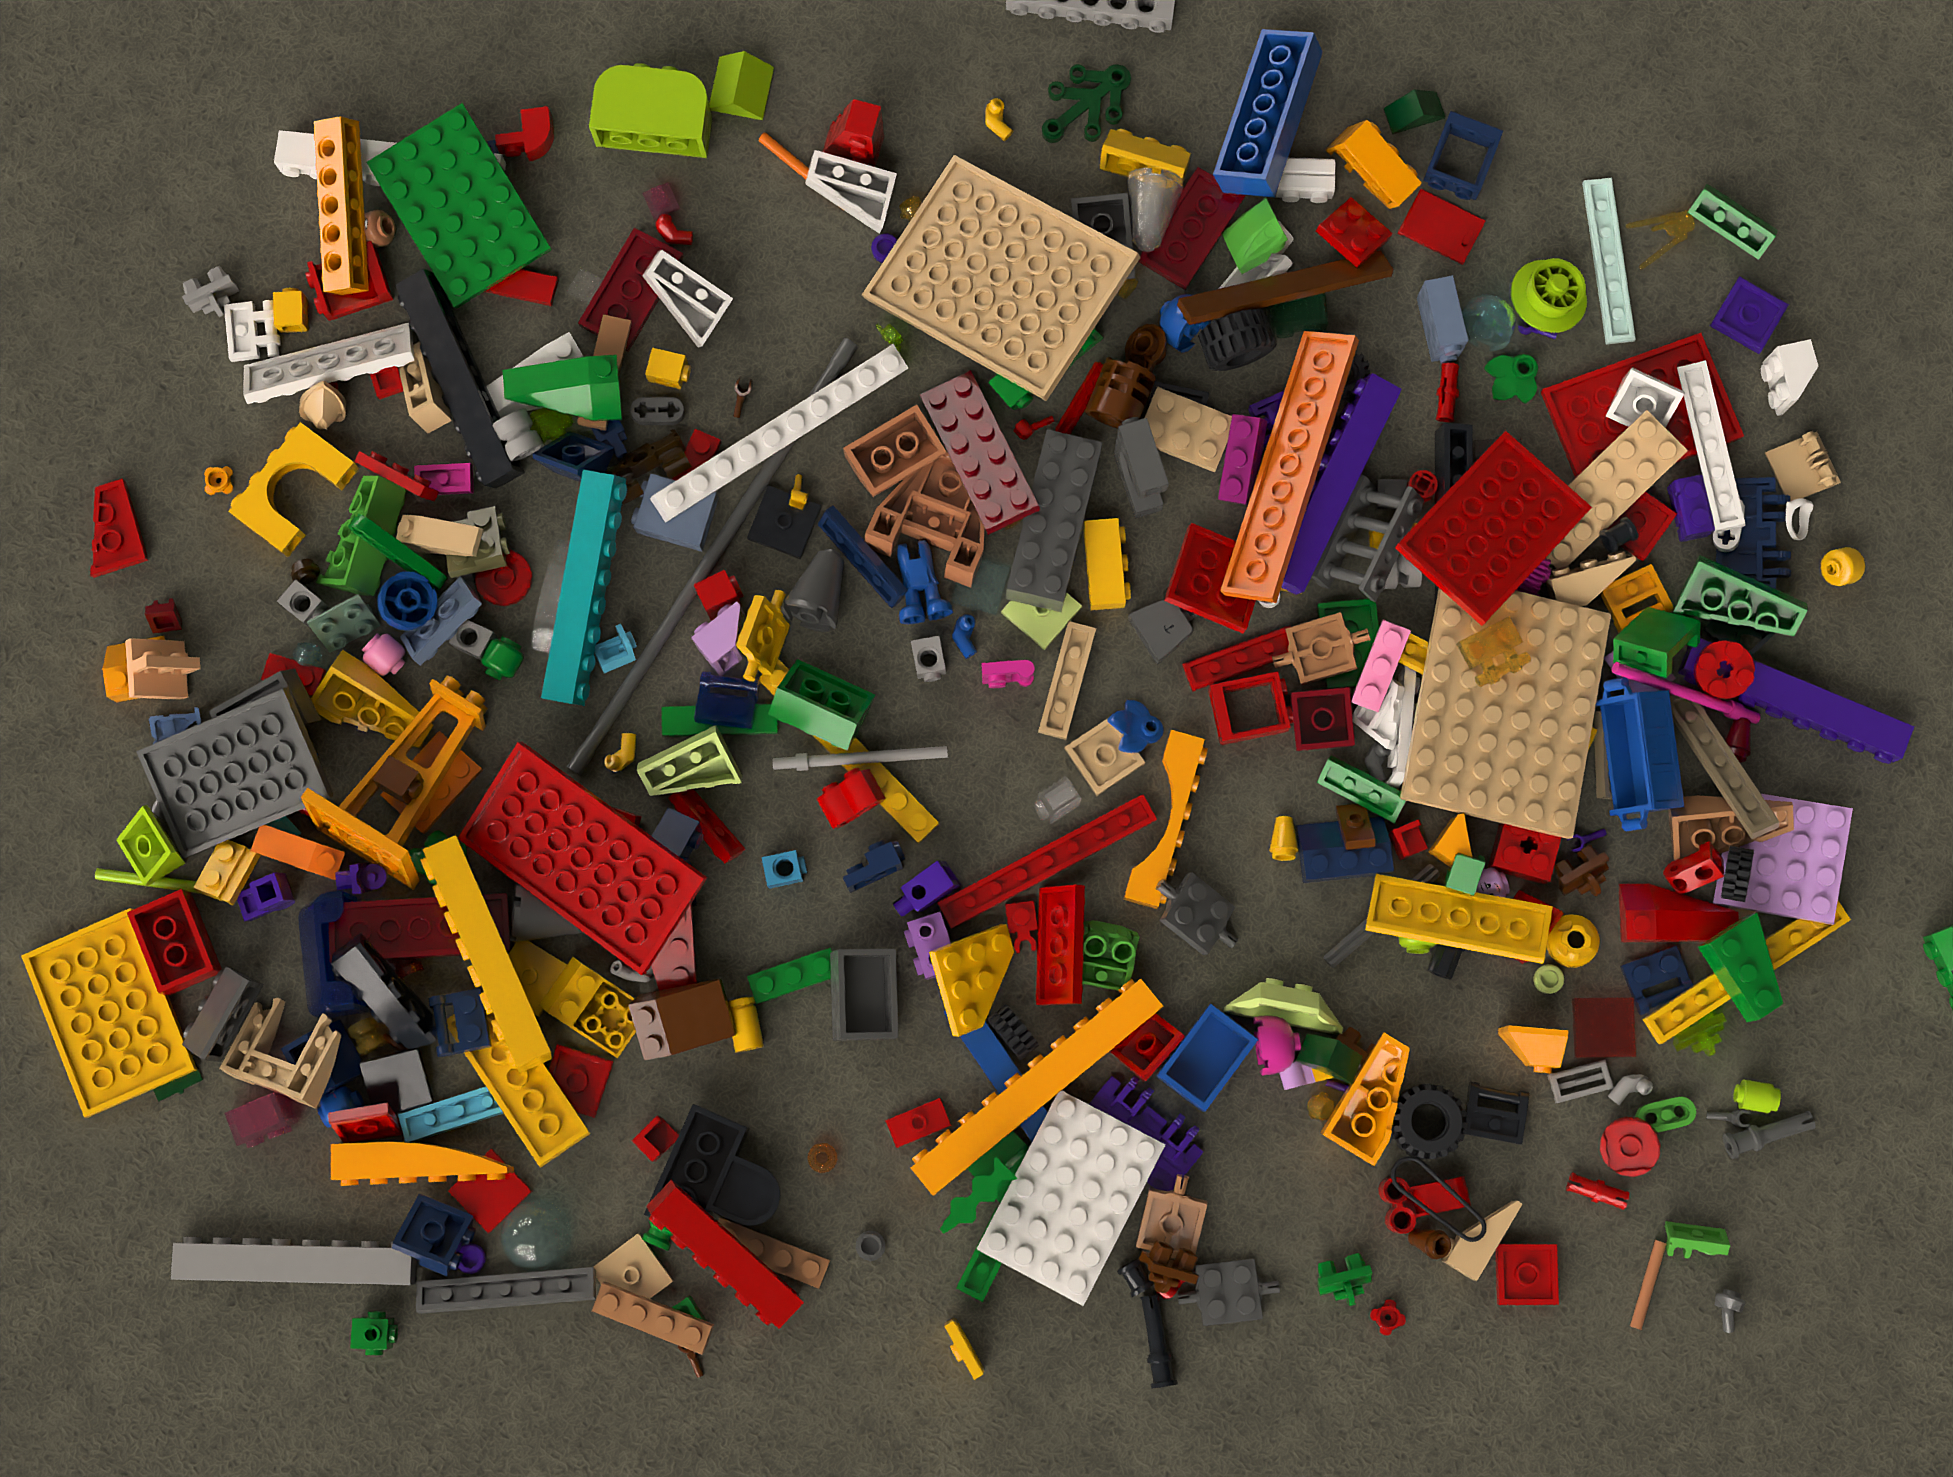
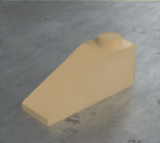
M417 342L413 345L414 361L398 368L409 416L427 433H430L452 421L450 410L442 399L443 391L431 375V364L420 350L421 343Z
M402 515L396 539L408 548L421 553L476 557L483 529L430 517Z
M1511 1201L1485 1217L1486 1233L1479 1241L1468 1242L1458 1235L1455 1239L1450 1238L1451 1249L1448 1255L1442 1259V1262L1469 1279L1477 1281L1521 1208L1522 1203ZM1477 1222L1462 1233L1468 1237H1477L1482 1231L1481 1222Z

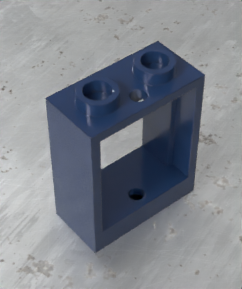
M1450 111L1423 181L1428 182V185L1436 190L1446 189L1452 191L1460 199L1476 200L1503 130ZM1449 134L1488 148L1475 184L1435 170Z

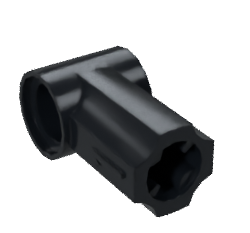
M1437 944L1427 971L1451 980L1461 953L1466 949Z

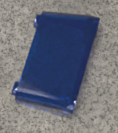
M342 890L319 895L305 904L298 916L307 1007L309 1012L317 1018H320L322 1014L334 1018L369 1013L368 1004L364 1000L360 1002L355 998L351 985L342 981H336V975L331 969L328 923L337 921L342 916L344 902H357V897Z

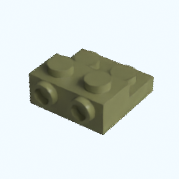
M495 506L467 512L468 519L454 521L455 523L480 527L483 529L476 557L446 555L448 573L451 578L507 566L506 555L510 554L507 537L503 538L502 531L506 530V522L503 513L498 514Z

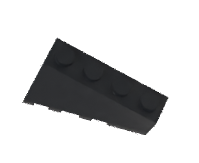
M359 933L333 953L331 969L340 980L345 979L351 985L350 989L355 998L360 1002L364 1000L371 1008V1015L377 1022L385 1023L390 1029V1036L397 1044L402 1043L409 1050L431 1044L436 1040L434 1014L362 933Z

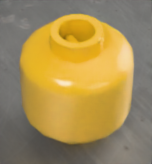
M1844 547L1831 550L1824 555L1821 561V573L1824 579L1831 585L1843 586L1855 583L1861 579L1865 572V561L1861 553L1855 548Z

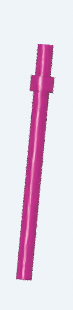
M1615 662L1612 666V673L1662 691L1669 690L1670 694L1723 712L1724 716L1734 720L1746 718L1754 724H1757L1760 720L1759 713L1746 709L1743 704L1733 700L1727 702L1619 662Z

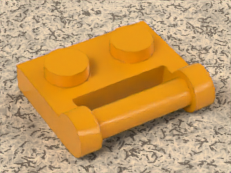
M1652 564L1612 582L1600 593L1614 620L1618 633L1643 611L1641 610L1625 618L1622 610L1655 595L1657 603L1650 606L1651 608L1670 613L1673 612L1674 608Z

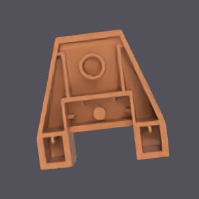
M948 453L904 478L886 497L873 514L865 533V542L873 551L891 557L901 533L918 540H927L928 544L951 552L946 563L944 578L971 588L982 561L985 528Z

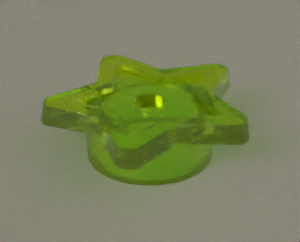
M877 323L876 328L881 333L882 338L890 345L894 344L897 351L900 352L902 348L900 344L904 341L901 334L891 324L883 328Z

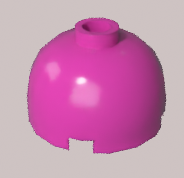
M1255 1016L1253 1024H1259L1258 1031L1254 1032V1037L1258 1039L1255 1044L1258 1065L1264 1064L1265 1068L1260 1070L1261 1075H1271L1285 1071L1294 1062L1295 1051L1301 1050L1299 1033H1293L1290 1024L1278 1016Z

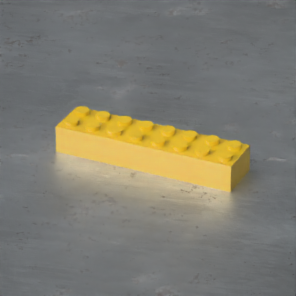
M452 836L422 849L425 858L420 860L429 881L435 879L437 883L432 888L440 907L447 906L449 910L444 913L452 934L459 933L460 938L455 941L464 961L470 959L472 963L471 966L467 967L476 988L482 986L484 991L479 994L487 1015L493 1013L496 1018L491 1021L499 1042L504 1039L508 1047L504 1048L503 1051L510 1068L517 1067L519 1073H522L551 1060V1051L457 836Z

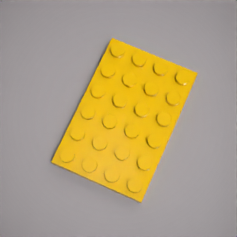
M132 908L21 955L84 1118H89L197 1070L190 1050L182 1045L185 1038L169 997L158 994L127 915V912L133 910Z

